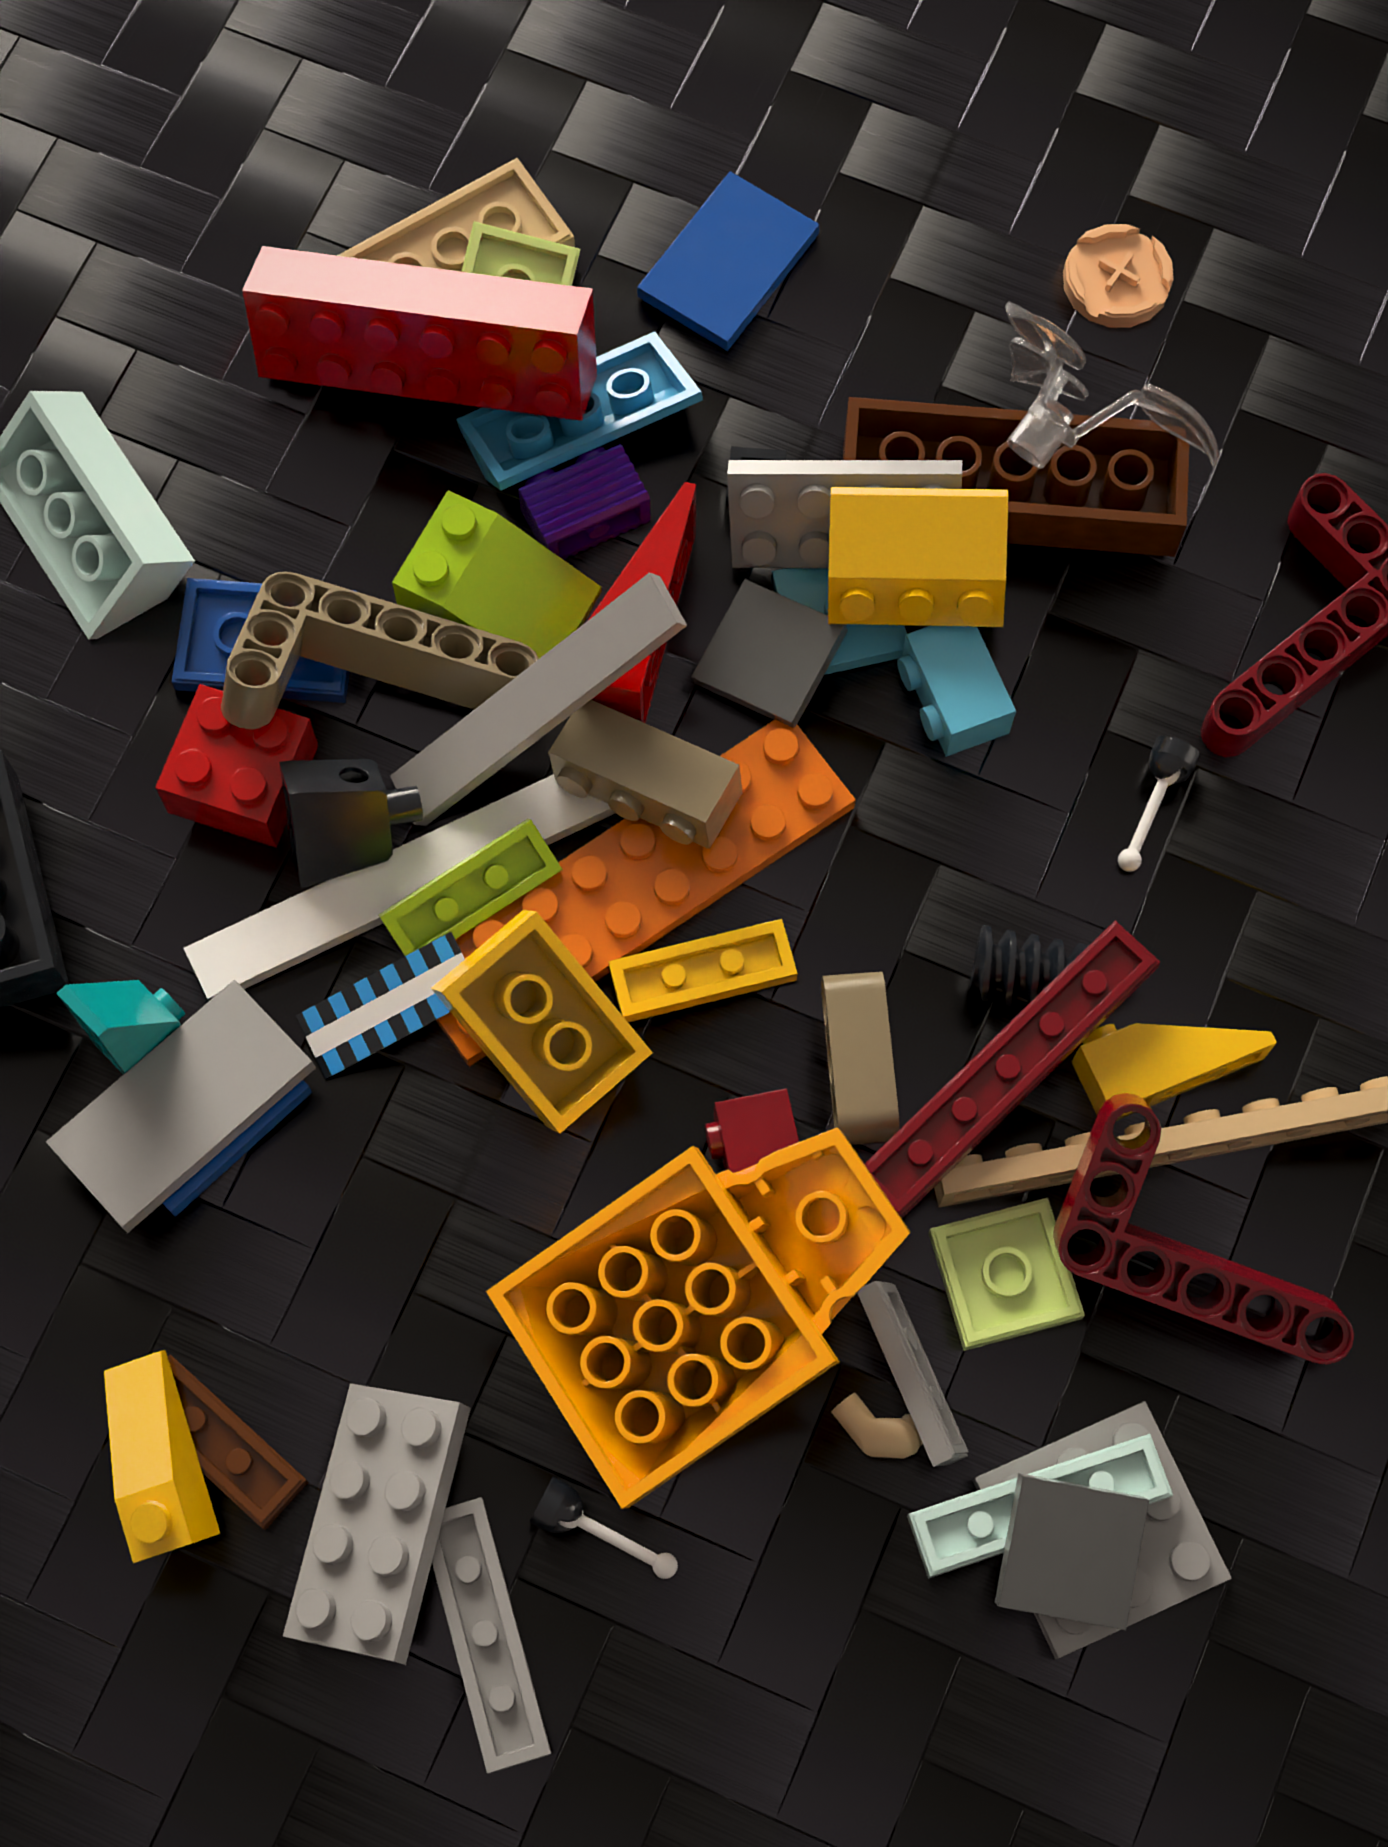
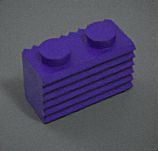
M621 444L608 450L604 447L590 450L581 454L574 465L555 472L553 469L543 471L528 478L525 486L518 489L520 510L536 540L563 560H566L569 556H575L579 551H586L589 547H596L600 542H606L609 538H616L620 533L636 529L640 524H647L651 520L650 496Z

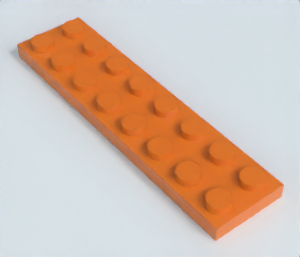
M775 719L720 755V757L739 764L743 793L710 849L694 842L688 845L678 843L666 836L659 826L641 818L637 821L623 819L558 862L563 870L455 940L466 959L522 910L537 911L584 970L596 982L610 973L608 961L638 954L854 809L856 799L798 725L792 728ZM451 1012L436 1020L469 1067L486 1056Z

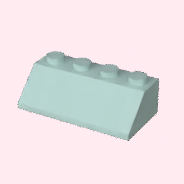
M29 391L0 436V503L89 640L98 639L168 599L195 560L84 393Z

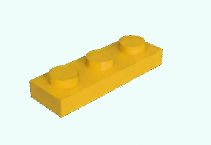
M782 919L608 961L620 1013L627 1022L797 981L798 975Z

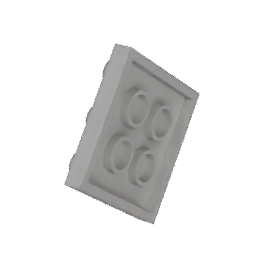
M1145 1401L973 1479L975 1488L978 1491L1017 1478L1018 1473L1029 1474L1151 1434L1173 1496L1148 1505L1127 1627L1232 1579ZM1034 1613L1055 1660L1121 1630Z

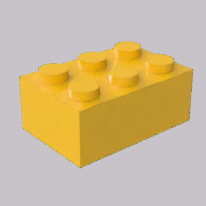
M522 910L431 988L545 1126L558 1133L564 1131L653 1053L537 911Z

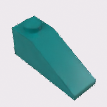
M139 980L69 984L56 993L95 1046L123 1075L180 1027L179 1020L185 1015L182 1008L165 990L160 988L155 994H152Z

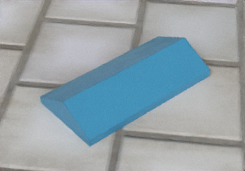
M652 332L596 357L597 377L582 421L483 407L456 420L485 479L501 491L703 400L702 392L656 332Z

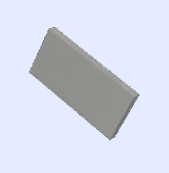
M233 980L49 1138L46 1143L118 1224L129 1233L307 1077L316 1067L310 1058L253 998Z

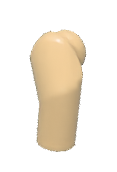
M855 1392L831 1411L862 1452L871 1457L904 1459L917 1453L919 1447L923 1444L910 1414H905L902 1418H876Z

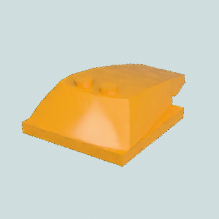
M838 1127L777 1150L760 1159L758 1164L736 1173L728 1169L715 1174L699 1148L692 1146L486 1292L622 1509H627L840 1362L822 1336V1333L828 1328L831 1320L847 1302L870 1280L910 1234V1231Z

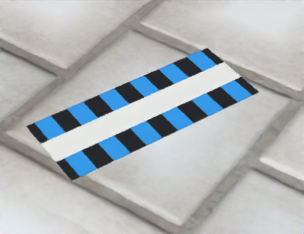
M452 932L445 934L296 1015L325 1079L450 1013L431 988L465 960Z

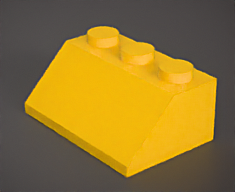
M831 487L828 624L1003 627L1007 565L1008 490Z

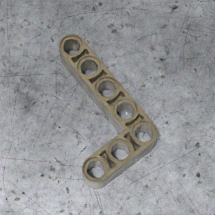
M286 571L276 572L268 576L263 582L227 660L221 711L229 723L239 728L256 729L269 724L275 715L300 656L474 710L539 658L536 652L529 646L512 639L301 574Z

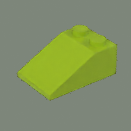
M449 490L392 581L398 605L521 642L535 651L539 659L583 625L602 592L600 585L507 519Z

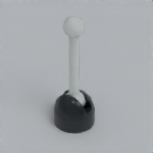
M1158 736L1150 752L1148 765L1151 773L1158 781L1129 848L1123 850L1118 856V864L1124 871L1132 872L1140 867L1142 859L1139 852L1168 785H1175L1186 781L1196 767L1200 752L1185 741L1170 736Z
M554 1476L529 1523L544 1531L556 1534L569 1532L572 1528L578 1526L651 1565L654 1573L662 1579L671 1578L678 1568L677 1560L672 1554L660 1553L658 1555L583 1515V1502L579 1493L569 1484Z

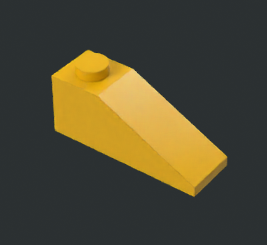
M1134 1023L1117 1030L1114 1024H1108L1095 1029L1082 1042L1083 1045L1076 1052L1072 1064L1098 1115L1105 1101L1114 1095L1122 1093L1135 1094L1144 1099L1149 1107L1265 1059L1277 1042L1272 1032L1141 1023ZM1136 1112L1124 1113L1123 1115L1118 1117L1117 1120L1132 1115Z
M166 1350L105 1370L104 1378L114 1499L133 1563L221 1534Z

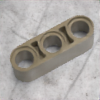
M883 972L822 976V1007L834 1128L838 1127L851 1145L886 1143L900 1128Z

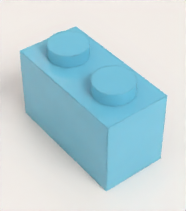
M928 626L906 634L902 657L897 660L898 670L908 691L916 690L923 705V708H920V717L928 738L931 741L939 740L946 757L1010 733L1016 709L977 627Z

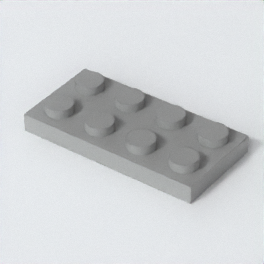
M729 460L727 478L732 568H829L831 487L962 489V460Z
M350 1383L283 1637L406 1665L470 1407L460 1402Z

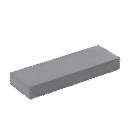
M874 1281L862 1287L857 1292L932 1466H946L968 1457L967 1453L969 1451L896 1285Z

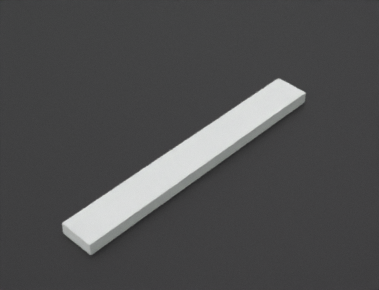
M553 774L393 849L392 857L386 862L327 880L185 947L184 950L208 1001H210L233 980L243 989H246L383 924L378 916L380 913L527 818L532 820L546 844L550 845L615 814V812L609 807L608 803L590 795L581 798L568 793L557 783Z

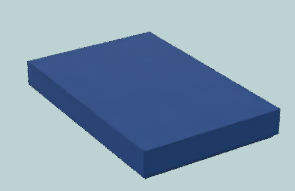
M729 171L637 286L638 298L725 351H728L819 235V224Z
M187 578L172 675V685L175 690L196 692L199 684H203L223 691L227 660L262 583ZM300 656L282 698L346 703L350 671Z

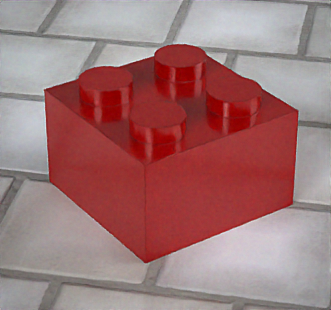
M199 684L155 788L167 812L277 848L287 823L279 762L313 760L319 745L310 718L277 708L269 724L256 729L239 728L229 723L222 714L223 691Z

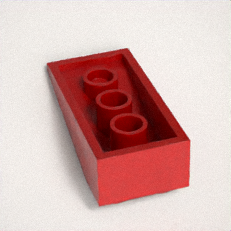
M685 482L588 620L648 573L661 577L676 606L678 605L696 538V484ZM667 642L591 700L646 723Z

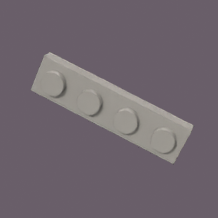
M480 1497L445 1508L432 1564L487 1774H491L552 1755L484 1500Z

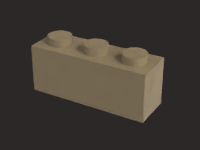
M593 700L588 701L571 714L548 752L555 780L565 791L577 797L585 798L587 795L606 802L619 816L631 821H637L639 818L659 826L662 832L672 840L685 845L694 842L710 849L743 793L739 764Z

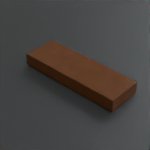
M170 1354L168 1360L202 1473L262 1529L266 1530L309 1482Z

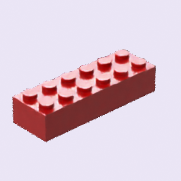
M262 246L242 290L258 377L582 421L597 377L593 289Z

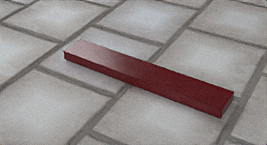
M1116 920L864 1164L901 1219L1159 967L1160 961Z

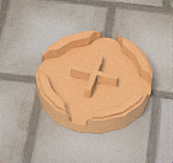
M1106 224L1087 231L1077 240V244L1069 252L1063 270L1064 291L1073 308L1089 321L1109 328H1130L1149 321L1164 307L1174 280L1172 260L1160 241L1153 236L1150 240L1145 235L1139 234V228L1127 224Z

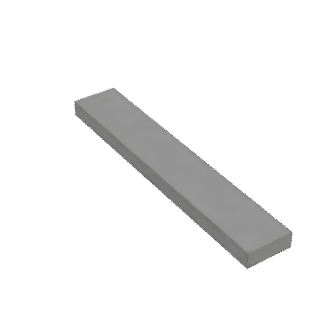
M648 573L390 775L396 789L410 786L418 787L422 803L423 820L413 822L414 825L427 826L687 626L659 575Z

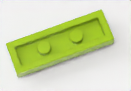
M527 818L378 916L403 955L407 956L449 932H452L454 938L457 939L563 869L532 820Z

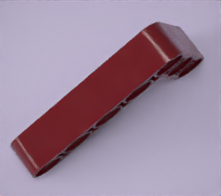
M1328 473L1315 474L1303 483L1289 512L1288 525L1293 535L1347 590L1220 691L1214 698L1202 723L1201 737L1207 749L1216 755L1234 757L1245 752L1388 636V525L1343 480L1335 475ZM1310 505L1321 506L1327 510L1328 514L1316 512ZM1349 544L1360 545L1368 553L1356 552ZM1347 616L1359 617L1368 627L1354 625ZM1305 649L1318 650L1327 660H1315L1307 654ZM1263 682L1278 684L1282 687L1285 694L1277 695L1269 692L1264 687ZM1229 715L1235 717L1242 723L1244 728H1229L1222 722L1220 716Z
M1122 1093L1114 1095L1105 1101L1099 1110L1054 1227L1053 1238L1055 1247L1064 1266L1069 1271L1083 1278L1314 1363L1327 1365L1336 1363L1344 1358L1352 1348L1354 1332L1351 1323L1330 1298L1128 1223L1160 1142L1161 1126L1159 1119L1147 1102L1135 1094ZM1136 1112L1144 1116V1129L1137 1137L1123 1140L1113 1135L1114 1123L1124 1113ZM1109 1170L1122 1175V1185L1118 1192L1112 1196L1098 1197L1090 1192L1091 1182L1099 1173ZM1090 1229L1100 1234L1099 1244L1090 1253L1083 1255L1075 1254L1067 1248L1069 1239L1078 1230ZM1150 1251L1158 1255L1157 1266L1149 1274L1137 1276L1127 1272L1128 1262L1136 1253ZM1210 1273L1217 1277L1215 1288L1207 1296L1198 1298L1186 1293L1189 1281L1197 1274ZM1270 1295L1275 1298L1274 1308L1266 1317L1253 1319L1246 1316L1247 1306L1255 1297ZM1320 1317L1333 1318V1329L1328 1336L1316 1341L1305 1338L1306 1328L1310 1322Z

